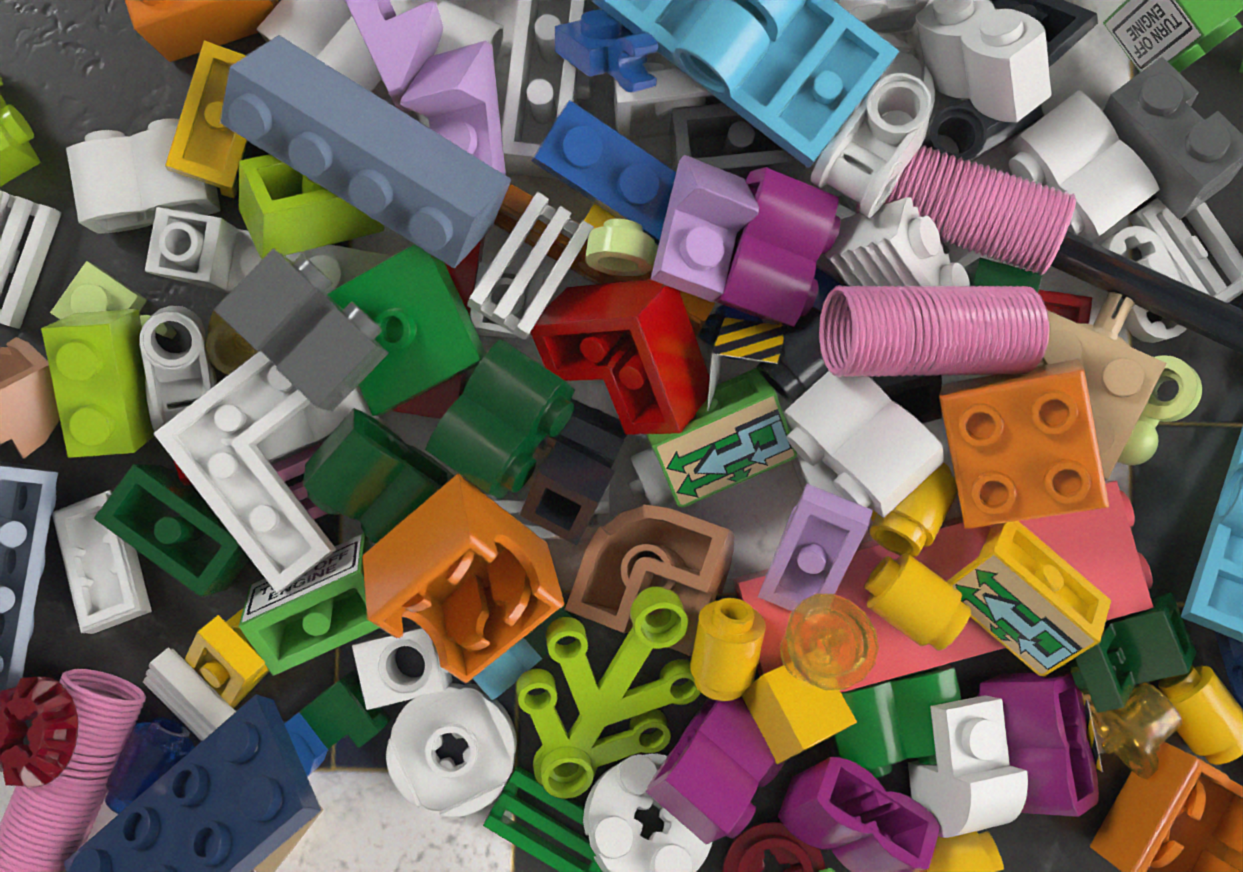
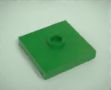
M416 244L411 245L327 293L343 310L352 301L382 329L375 340L388 354L358 385L373 417L384 415L472 369L480 363L487 353L445 263Z

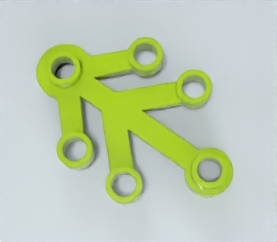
M650 587L643 590L637 596L630 609L633 627L598 685L586 656L588 642L582 623L575 618L563 617L553 621L546 630L548 653L554 661L560 663L580 715L567 734L554 707L557 702L555 680L552 674L546 670L531 669L524 672L517 680L516 691L519 707L524 712L530 714L543 744L534 756L533 767L537 781L540 785H543L550 795L565 799L579 796L591 786L597 767L640 752L655 753L664 749L670 741L671 733L665 715L657 710V708L672 703L677 705L688 704L700 695L701 692L697 689L694 677L690 671V661L684 659L673 660L666 664L660 672L659 680L627 690L653 648L659 649L672 646L681 640L686 633L688 627L687 615L679 596L673 591L662 587ZM665 608L659 614L649 615L653 610ZM565 636H573L577 638L573 643L569 645H560L556 643L559 639ZM678 679H689L688 682H686L683 685H672ZM534 688L546 690L544 693L536 696L527 694ZM631 718L630 730L597 740L605 726ZM648 728H658L655 732L650 734L642 733L644 730Z

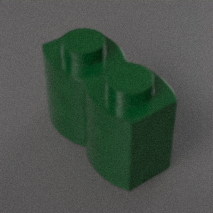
M500 338L489 349L472 373L463 394L451 405L439 421L425 450L487 494L502 499L509 490L515 493L527 483L537 464V460L533 458L538 444L547 435L550 437L556 436L569 421L574 410V404L570 400L575 389L565 380Z
M353 408L305 463L303 486L307 489L311 501L319 509L331 515H338L340 513L351 519L358 520L365 535L376 544L451 480L454 475L430 455L414 446L406 444L397 434L377 419Z

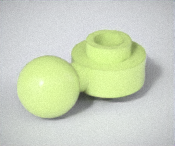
M610 219L605 221L602 227L594 228L589 232L585 262L593 269L618 276L644 275L653 271L659 245H655L653 238L643 232V227L640 224L626 219Z
M1173 356L1154 357L1167 364L1117 462L1124 465H1139L1148 461L1155 454L1158 447L1159 439L1155 428L1159 421L1172 422L1188 416L1197 407L1202 395L1201 380L1196 371L1181 359ZM1167 380H1175L1179 386L1176 397L1170 401H1160L1157 396L1158 387Z

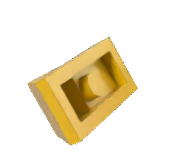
M243 609L226 622L217 615L200 629L184 659L232 708L269 672L265 665L266 662L258 655L239 628Z

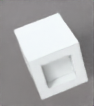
M419 625L403 628L404 635L399 639L385 632L365 637L352 645L367 710L443 692L453 681L452 675L440 667L437 649L429 635ZM399 647H413L421 653L425 661V670L422 676L409 677L398 669L395 657Z

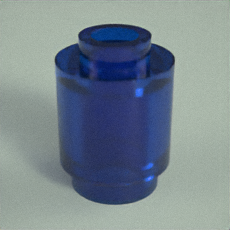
M156 717L152 722L136 724L112 769L111 775L108 777L106 787L109 791L105 797L106 805L113 812L119 814L194 749V743L188 738L189 730L174 720Z

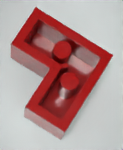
M651 279L567 287L543 310L530 332L545 368L563 380L604 379L626 435L681 434L683 429L696 415L699 408L708 399L710 376L678 289Z

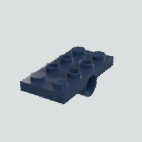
M255 694L63 863L66 872H255L254 868L322 811L274 700Z

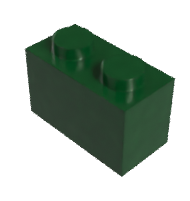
M133 464L94 517L97 522L200 597L228 590L250 560L249 556L198 490L191 485L185 486L180 481L179 476L164 465Z

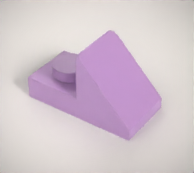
M345 0L395 107L406 114L411 112L412 110L402 106L401 98L430 56H434L440 42L443 24L437 3L429 1L396 16L390 0Z
M482 41L430 56L402 96V106L428 117L431 130L502 174H506L492 44Z
M684 155L679 160L651 280L713 302L724 293L736 234L755 218L759 211V206L744 178L687 155Z
M806 484L798 504L792 509L758 597L820 623L869 526L872 510Z

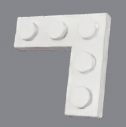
M259 351L154 432V435L276 593L286 590L337 549L256 446L311 403L276 369L277 366Z

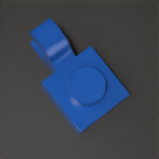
M604 10L588 11L581 15V20L555 26V52L587 76L592 77L608 73L617 80L623 90L629 93L656 86L657 78L648 73L643 65L647 63V54L658 52V42L651 34L647 32L632 33Z

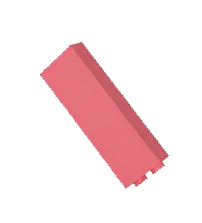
M1105 481L1109 508L1019 521L1111 600L1106 620L1153 608L1148 591L1153 584L1152 573L1145 557L1137 552L1130 528L1135 522L1133 507L1128 496L1119 490L1117 481ZM963 516L943 521L932 545L923 547L919 555L914 558L947 582L948 579L979 557L993 525L965 529ZM875 540L859 544L820 623L758 597L768 569L733 578L738 599L745 601L758 611L766 624L757 666L759 678L778 667L816 651L821 655L840 692H845L1006 647L969 617L957 638L945 649L937 651L929 644L919 646L867 607V601L871 593L864 588L869 575L885 557L890 556L892 559L897 560L901 556L885 549Z

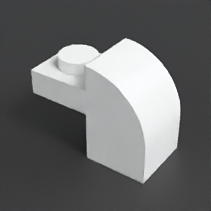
M984 695L931 706L937 764L924 765L918 763V761L908 762L912 799L923 805L941 826L938 836L944 838L954 837L1008 824L1015 820L1025 804L1028 777L1027 770L1009 765L1002 699Z

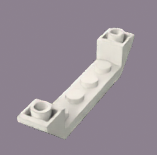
M160 207L156 208L145 272L230 293L261 261L249 231L237 229L219 217ZM326 245L286 255L285 257L294 262L303 254L333 282L325 291L327 294L394 255ZM479 262L475 289L491 264ZM507 267L488 300L498 305L520 269ZM534 273L511 310V314L519 319L523 318L544 283V273ZM471 308L470 318L479 336L520 338ZM529 333L527 339H533L531 333Z

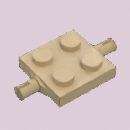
M1115 292L1107 294V298L1093 325L1075 323L1047 310L1049 320L1048 345L1042 360L1037 365L1042 366L1078 359L1083 366L1104 480L1109 479L1167 364L1130 347L1118 336L1135 302L1125 297L1119 303L1113 318H1111L1122 297V294Z

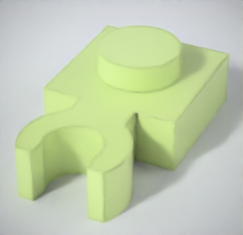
M86 261L50 313L61 320L74 313L139 309L140 312L147 299L99 266ZM150 315L140 316L142 328L151 317ZM168 322L160 323L155 329L156 333L173 339L176 335L175 329Z

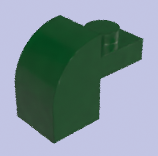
M1172 592L1151 597L1153 605L1151 609L1106 620L1100 643L1069 661L1071 673L1078 689L1083 695L1090 694L1097 713L1124 708L1135 684L1189 673L1196 650L1183 618H1181V613Z

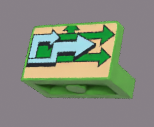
M757 368L718 384L709 410L707 411L708 399H706L681 434H645L679 507L689 506L796 458L797 452L786 438L790 431L776 392L759 373Z

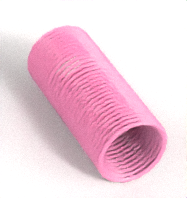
M923 145L917 150L902 171L898 182L883 203L885 205L911 197L913 207H918L919 216H929L934 221L939 234L941 232V242H949L950 246L953 244L956 247L961 246L963 250L968 248L969 252L974 250L975 254L980 252L982 256L987 254L988 258L1000 259L1001 263L1006 261L1007 265L1012 263L1014 267L1019 265L1020 269L1025 267L1026 271L1038 272L1040 276L1049 269L1060 248L1073 215L1076 197L1074 193L1070 195L1067 191L1062 193L1061 189L1055 191L1054 187L1048 188V185L1042 187L1041 182L1036 184L1034 180L1029 182L1028 178L1023 180L1021 176L1016 178L1015 174L1010 176L1008 172L1003 174L1002 170L997 172L996 168L990 169L989 166L984 167L983 164L977 165L976 161L971 163L968 159L964 162L962 157L956 160L954 154L948 158L947 152L941 155L939 149L933 151L932 147L927 149ZM859 203L856 204L855 211L858 214L860 213Z
M837 286L828 294L823 304L819 329L820 348L825 365L832 375L837 377L1027 374L1036 368L1044 356L1048 345L1049 320L1047 309L1041 296L1032 287Z
M72 669L62 674V679L59 682L72 696L78 714V738L74 753L77 754L72 755L64 771L52 782L34 788L15 787L0 823V872H66L63 862L88 841L93 824L111 785V780L117 771V765L120 763V758L123 756V751L126 749L128 739L131 737L136 720H138V714H140L141 708H143L146 696L139 687L120 677L101 671Z

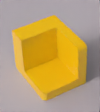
M816 651L810 652L762 675L742 695L777 764L857 723L825 662Z

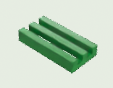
M517 765L486 817L483 826L559 872H603L594 859L596 855L590 846V840L514 795L521 788L583 826L585 805L574 798L565 799L550 795L543 785L539 784L535 775ZM506 810L590 859L592 861L591 864H585L503 814Z

